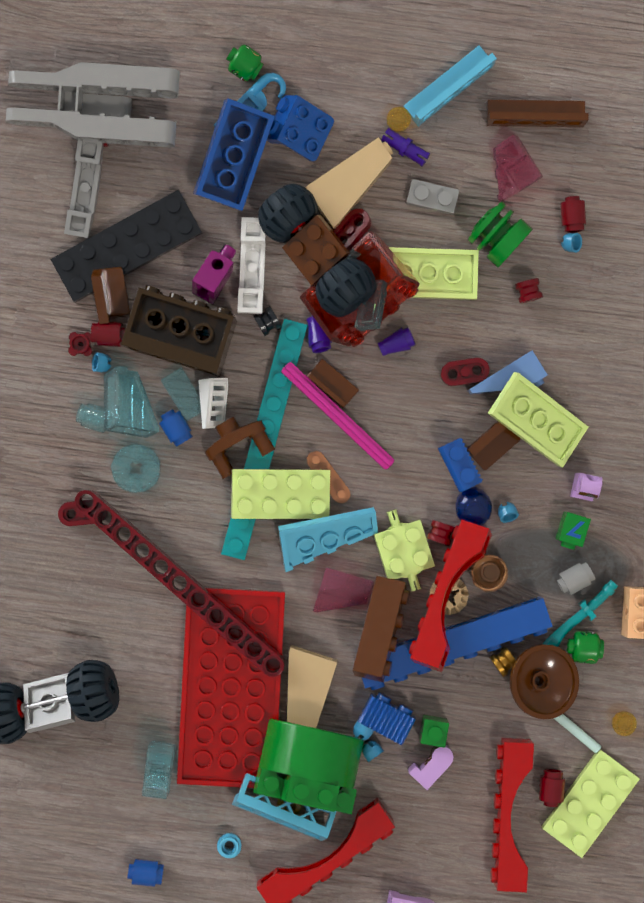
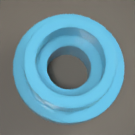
M233 833L223 834L217 842V850L225 858H234L241 851V840ZM227 841L233 842L234 847L228 849L226 848L225 843Z

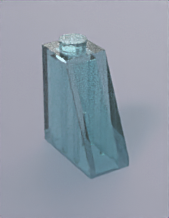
M117 366L104 375V431L144 438L159 432L157 420L138 372L130 371L124 366Z

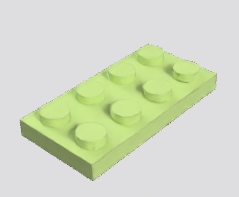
M381 247L379 297L477 300L479 250Z
M517 372L512 374L488 412L490 416L562 468L588 429L586 424Z
M232 469V519H317L330 515V470Z
M600 749L592 756L565 793L564 802L559 803L558 807L554 808L541 827L583 858L640 779Z

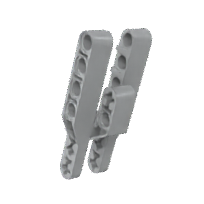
M80 62L56 73L9 71L8 85L10 87L59 91L58 110L7 108L6 123L21 126L57 128L77 141L79 137L81 141H83V138L98 139V142L103 140V143L174 147L177 121L157 120L155 117L150 116L149 119L131 118L132 99L124 96L178 98L180 71L172 68Z

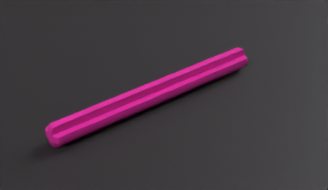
M292 362L284 366L281 371L282 374L383 469L386 470L393 464L394 459Z

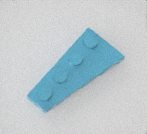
M374 507L278 526L285 572L293 570V566L302 562L307 564L314 561V557L327 552V554L335 552L337 551L336 548L344 544L351 545L378 533Z

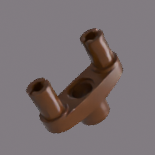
M232 417L215 427L221 439L208 448L205 454L209 461L212 460L221 478L224 479L232 474L233 469L225 455L227 448L246 437H249V439L252 437L262 457L275 450V447L265 432L266 427L262 420L240 427L235 417Z

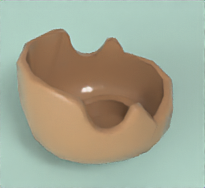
M485 555L484 558L475 562L471 569L473 584L485 592H495L501 589L508 578L506 563L496 555Z

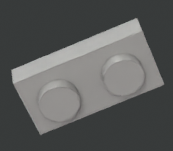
M412 179L406 204L454 215L459 190Z

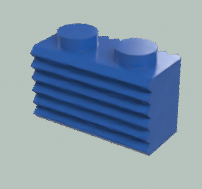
M461 438L438 448L459 492H463L481 483L483 480L480 478V474H477L476 465H473L474 461L471 460L470 452H467V448L464 447L465 443H462L463 439Z
M380 692L377 696L371 693L358 717V722L402 745L416 720L415 716L412 715L413 710L403 704H400L399 707L391 704L392 699Z

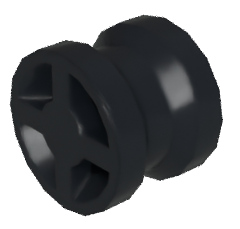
M270 306L265 308V312L262 314L253 315L264 336H267L270 330L282 327Z

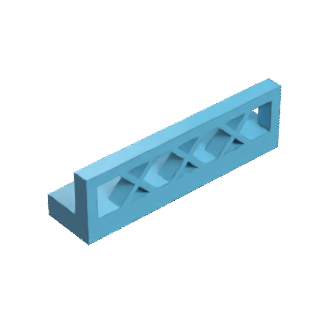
M480 45L477 46L406 103L403 109L419 127L494 66L497 58L493 53L488 56Z
M248 773L245 774L239 793L235 795L232 805L320 841L328 838L337 811L332 812L318 808L311 811L309 806H304L307 813L301 816L295 815L290 806L291 802L284 801L285 804L276 807L271 805L268 796L259 795L254 798L246 795L245 791L249 781L255 783L256 777ZM318 810L328 813L326 825L317 824L312 813Z

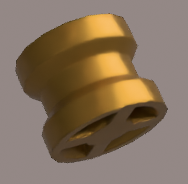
M506 646L501 648L500 653L497 655L493 654L489 657L503 677L508 675V671L512 669L516 661Z

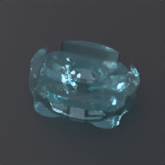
M134 444L125 446L115 455L111 464V471L115 482L123 490L132 493L145 492L158 482L161 464L159 457L151 448ZM133 462L135 464H142L140 468L142 473L140 475L130 472Z

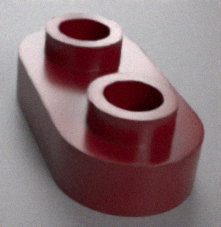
M354 209L346 215L333 232L341 242L347 240L344 246L348 251H351L370 229L371 218L365 210ZM363 221L361 226H356L358 222Z
M482 358L464 359L446 363L441 369L440 377L443 383L448 386L466 385L485 380L489 375L490 369L488 363ZM474 366L480 368L481 372L479 375L473 374L472 368ZM449 370L456 371L457 376L455 379L449 378Z
M93 499L82 500L83 506L90 508L93 505ZM74 501L66 502L59 508L58 518L66 526L94 524L76 508ZM70 509L76 512V516L73 519L68 516ZM106 510L101 513L100 519L102 522L107 518L108 511Z

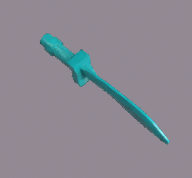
M610 580L588 604H586L585 599L578 604L582 608L555 630L543 644L558 647L565 635L589 615L590 621L597 616L593 611L610 595L614 594L618 585Z

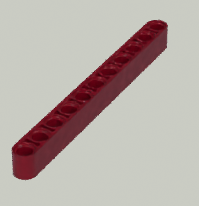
M84 490L76 495L75 506L82 514L269 677H276L282 673L285 661L278 651L97 492ZM86 494L91 495L93 498V505L90 508H86L82 504V498ZM105 510L109 511L112 515V520L109 524H104L100 519L101 513ZM122 527H127L130 530L131 536L127 541L119 537V530ZM140 543H144L149 547L148 556L142 557L138 554L137 547ZM158 560H164L168 564V570L165 573L157 571L156 562ZM177 576H182L186 579L187 585L185 589H178L174 585V579ZM199 592L205 596V603L203 605H196L193 602L194 593ZM220 609L224 613V619L220 622L214 621L211 617L212 610ZM234 625L241 627L243 635L239 638L232 637L229 632L230 627ZM251 642L259 643L262 648L261 652L258 654L250 653L248 644ZM271 658H275L280 662V667L277 670H270L266 662Z

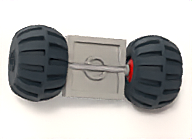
M86 660L77 664L69 673L23 684L24 692L15 684L0 683V744L13 743L21 739L27 732L32 733L75 722V715L79 719L88 722H99L110 717L117 710L120 697L117 679L112 668L102 661Z

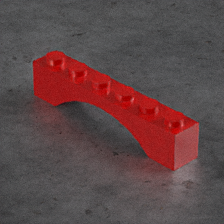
M462 519L460 525L455 526L452 533L453 544L451 549L447 548L444 554L443 562H445L443 571H439L435 579L436 590L434 594H430L427 600L426 608H428L426 617L420 619L418 625L420 633L417 641L413 640L409 649L410 659L414 663L439 672L443 671L450 652L445 630V610L448 598L461 575L475 562L484 558L492 537L489 528Z
M501 738V745L497 744L496 757L500 760V769H496L495 783L499 784V794L494 795V808L498 809V817L493 819V833H497L496 843H492V858L496 859L495 868L491 867V883H494L497 891L527 893L528 867L514 844L511 832V811L519 786L533 769L534 743L531 739Z
M377 797L357 811L354 824L348 836L331 854L315 863L302 867H277L258 880L256 888L266 903H292V899L299 894L304 896L313 888L312 885L319 880L324 882L333 875V870L339 866L344 868L353 861L352 857L359 852L364 854L373 847L372 843L379 838L384 840L393 833L392 829L395 828V823Z

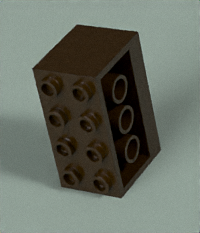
M146 285L145 289L138 287L121 345L139 353L220 377L237 324L235 317L231 313L232 311L217 307L216 311L211 310L208 304L193 300L192 304L186 302L187 300L183 296L175 293H170L169 296H166L160 292V289ZM160 316L162 322L156 326L154 320ZM184 323L186 329L179 333L177 327ZM208 330L209 338L202 341L200 334Z

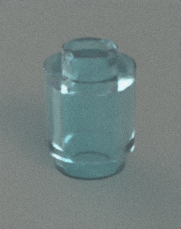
M91 403L87 405L81 404L76 415V422L81 423L82 427L104 433L106 429L110 430L114 420L110 409Z

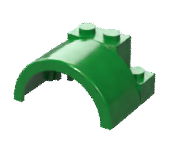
M270 719L253 792L282 799L286 802L352 815L357 792L354 786L364 740L313 727ZM277 772L286 774L285 779L278 777Z

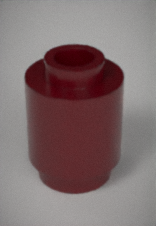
M580 196L565 197V202L560 203L562 227L565 228V233L584 231V225H586L585 201L580 200Z
M98 321V323H92L91 342L97 343L99 346L121 347L126 328H123L122 322L99 324Z
M544 769L543 775L540 777L539 800L543 801L545 806L558 807L559 803L564 802L565 778L563 777V771Z

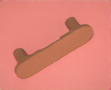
M311 452L307 457L308 466L313 470H330V495L337 503L347 502L350 498L348 487L321 452Z

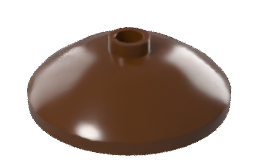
M536 645L525 650L515 661L510 675V689L515 703L524 713L538 719H553L564 714L574 703L579 690V674L573 659L564 650L553 645ZM538 676L539 683L536 685L535 678Z

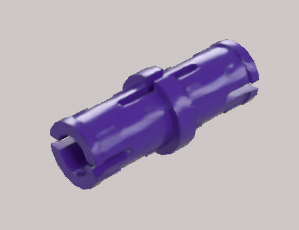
M388 128L385 133L392 137L393 140L383 135L381 142L386 141L390 147L399 151V155L402 157L405 155L423 167L426 161L418 157V155L428 160L430 153L413 144L412 139H405L391 128Z

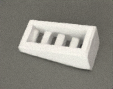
M228 378L198 380L202 429L215 428L225 422ZM211 416H216V421H211Z

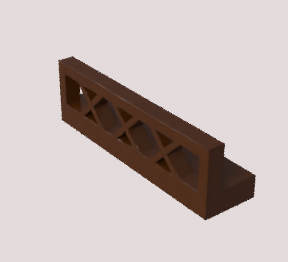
M487 101V126L584 127L589 120V113H585V101Z

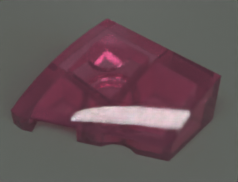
M511 135L493 148V156L496 161L495 177L498 179L499 189L497 199L499 202L507 200L543 177L518 136Z
M326 567L313 612L366 604L373 580Z

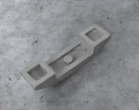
M78 137L75 156L77 163L64 234L89 238L101 178L103 140L98 142V139L83 138V141H81Z

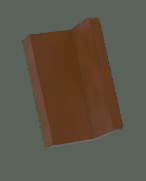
M113 267L93 270L91 280L99 324L109 323L111 316L128 315L130 308L123 268Z
M321 359L314 369L306 375L320 390L343 409L359 391L358 388L324 359Z
M497 421L467 448V452H470L469 455L483 470H487L520 441V437Z

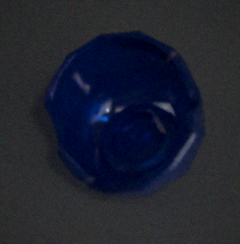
M476 487L461 492L456 498V515L460 521L462 519L482 526L490 519L492 513L490 497L484 490Z

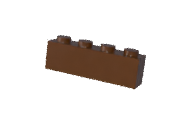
M376 576L353 666L355 676L383 683L385 676H390L392 662L389 659L391 652H396L398 638L395 635L397 628L401 629L404 620V614H401L403 605H407L410 595L406 582Z

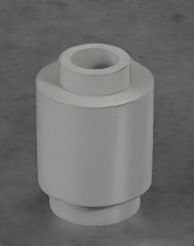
M586 562L583 564L578 563L559 573L560 579L557 580V583L563 593L568 592L569 595H572L591 585V581L595 580V576Z

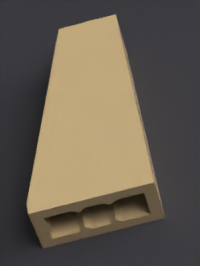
M379 137L306 186V189L313 194L319 212L333 231L346 215L354 209L392 162V149L386 141L382 143Z
M294 645L290 646L287 722L317 728L335 672L337 659Z

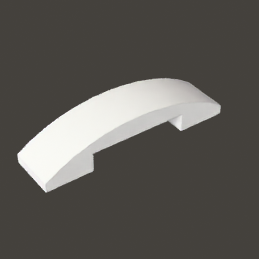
M242 217L241 258L237 312L262 314L266 234L262 231L259 219L253 217Z

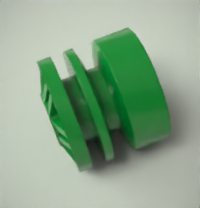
M503 201L485 213L474 226L467 240L473 244L480 236L483 241L476 248L479 251L489 244L492 248L486 258L497 268L501 266L533 230L522 218L511 225L509 220L514 213L512 209L502 217L500 213L506 207Z

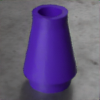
M316 315L307 318L309 348L312 349L313 353H322L330 350L332 340L321 320V316Z
M401 327L383 341L378 342L383 356L411 350V347L416 345L409 327L405 329Z

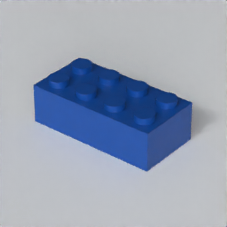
M229 98L225 99L193 194L243 211L275 116Z

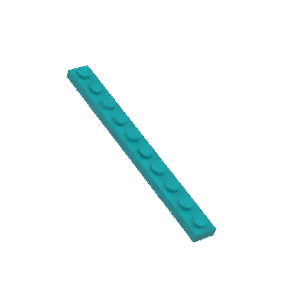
M284 319L257 418V421L262 420L265 425V432L274 447L277 443L292 382L281 371L289 362H292L297 367L308 327L306 324ZM252 439L244 469H270L274 450L262 457ZM230 519L221 552L222 555L241 560L246 559L256 519Z

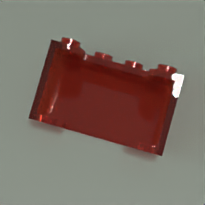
M372 231L368 232L352 247L361 254L356 259L364 262L371 268L376 281L374 294L362 306L344 317H336L321 307L316 293L312 295L316 291V285L310 286L299 296L330 341L344 346L356 347L360 345L370 331L379 328L382 321L388 315L397 312L400 305L406 299L416 295L420 284L382 239Z

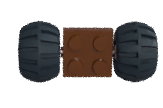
M289 184L272 193L263 202L258 211V219L262 231L272 240L286 243L282 247L310 285H316V297L326 312L336 317H344L362 306L374 294L376 281L371 268L358 259H345L350 252L322 216L318 215L317 202L309 190L298 184Z

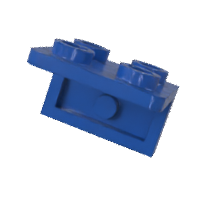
M284 95L277 104V112L267 141L271 144H283L307 160L316 161L334 124V119L298 95Z

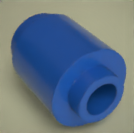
M172 409L160 416L163 421L159 425L169 441L173 442L176 447L193 437L190 433L192 430L180 411L175 413Z
M135 859L134 864H129L127 879H132V885L155 887V884L161 885L164 865L158 864V861Z

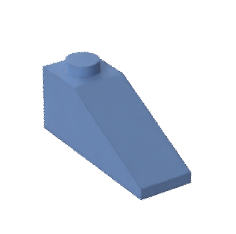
M532 350L467 391L470 395L501 392L514 372L520 373L536 387L544 384L543 378L548 374Z

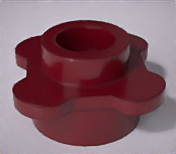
M89 332L84 334L70 333L69 354L72 356L77 354L90 356L93 352L91 349V334Z

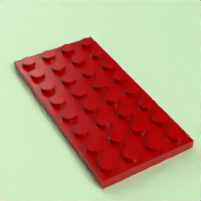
M206 588L282 655L285 592ZM199 592L194 593L193 602L196 605H203L205 603V596ZM187 605L177 784L241 787L246 773L257 776L269 720H279L281 674L276 677H269ZM214 609L211 612V617L214 621L220 622L224 619V613L220 609ZM237 625L230 627L229 632L232 637L239 638L243 635L241 627ZM251 642L248 644L250 653L258 654L261 652L262 648L259 643ZM271 658L266 662V665L270 670H277L280 667V662L275 658ZM249 781L247 788H254L255 783Z

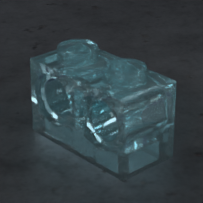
M151 741L149 744L142 796L167 799L170 792L176 744Z

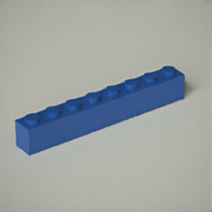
M539 596L446 627V637L450 646V652L444 667L454 664V659L462 656L464 659H470L477 656L478 651L487 649V652L501 648L502 643L510 641V644H515L525 640L524 636L533 633L534 636H539L547 633V628L553 626L544 599ZM418 637L397 644L396 652H391L389 659L392 662L390 676H385L384 682L394 680L396 683L408 679V674L417 672L418 675L431 671V668L414 663L410 659V646L413 640L417 641ZM362 678L365 689L370 687L371 690H376L385 686L383 682Z

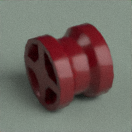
M539 278L515 284L516 290L520 293V304L543 298V293L538 288Z
M432 520V530L428 533L427 539L450 546V535L455 527Z

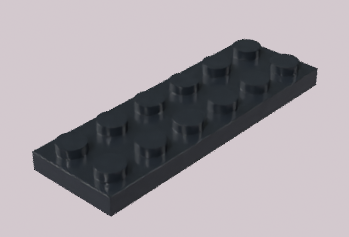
M178 189L50 260L73 302L76 303L94 293L91 280L93 270L122 267L124 276L203 233Z

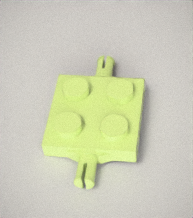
M397 509L389 511L387 514L391 526L385 531L373 535L386 577L394 580L408 578L411 592L416 591V589L419 590L421 587L417 574L423 570L435 567L421 520L400 523Z

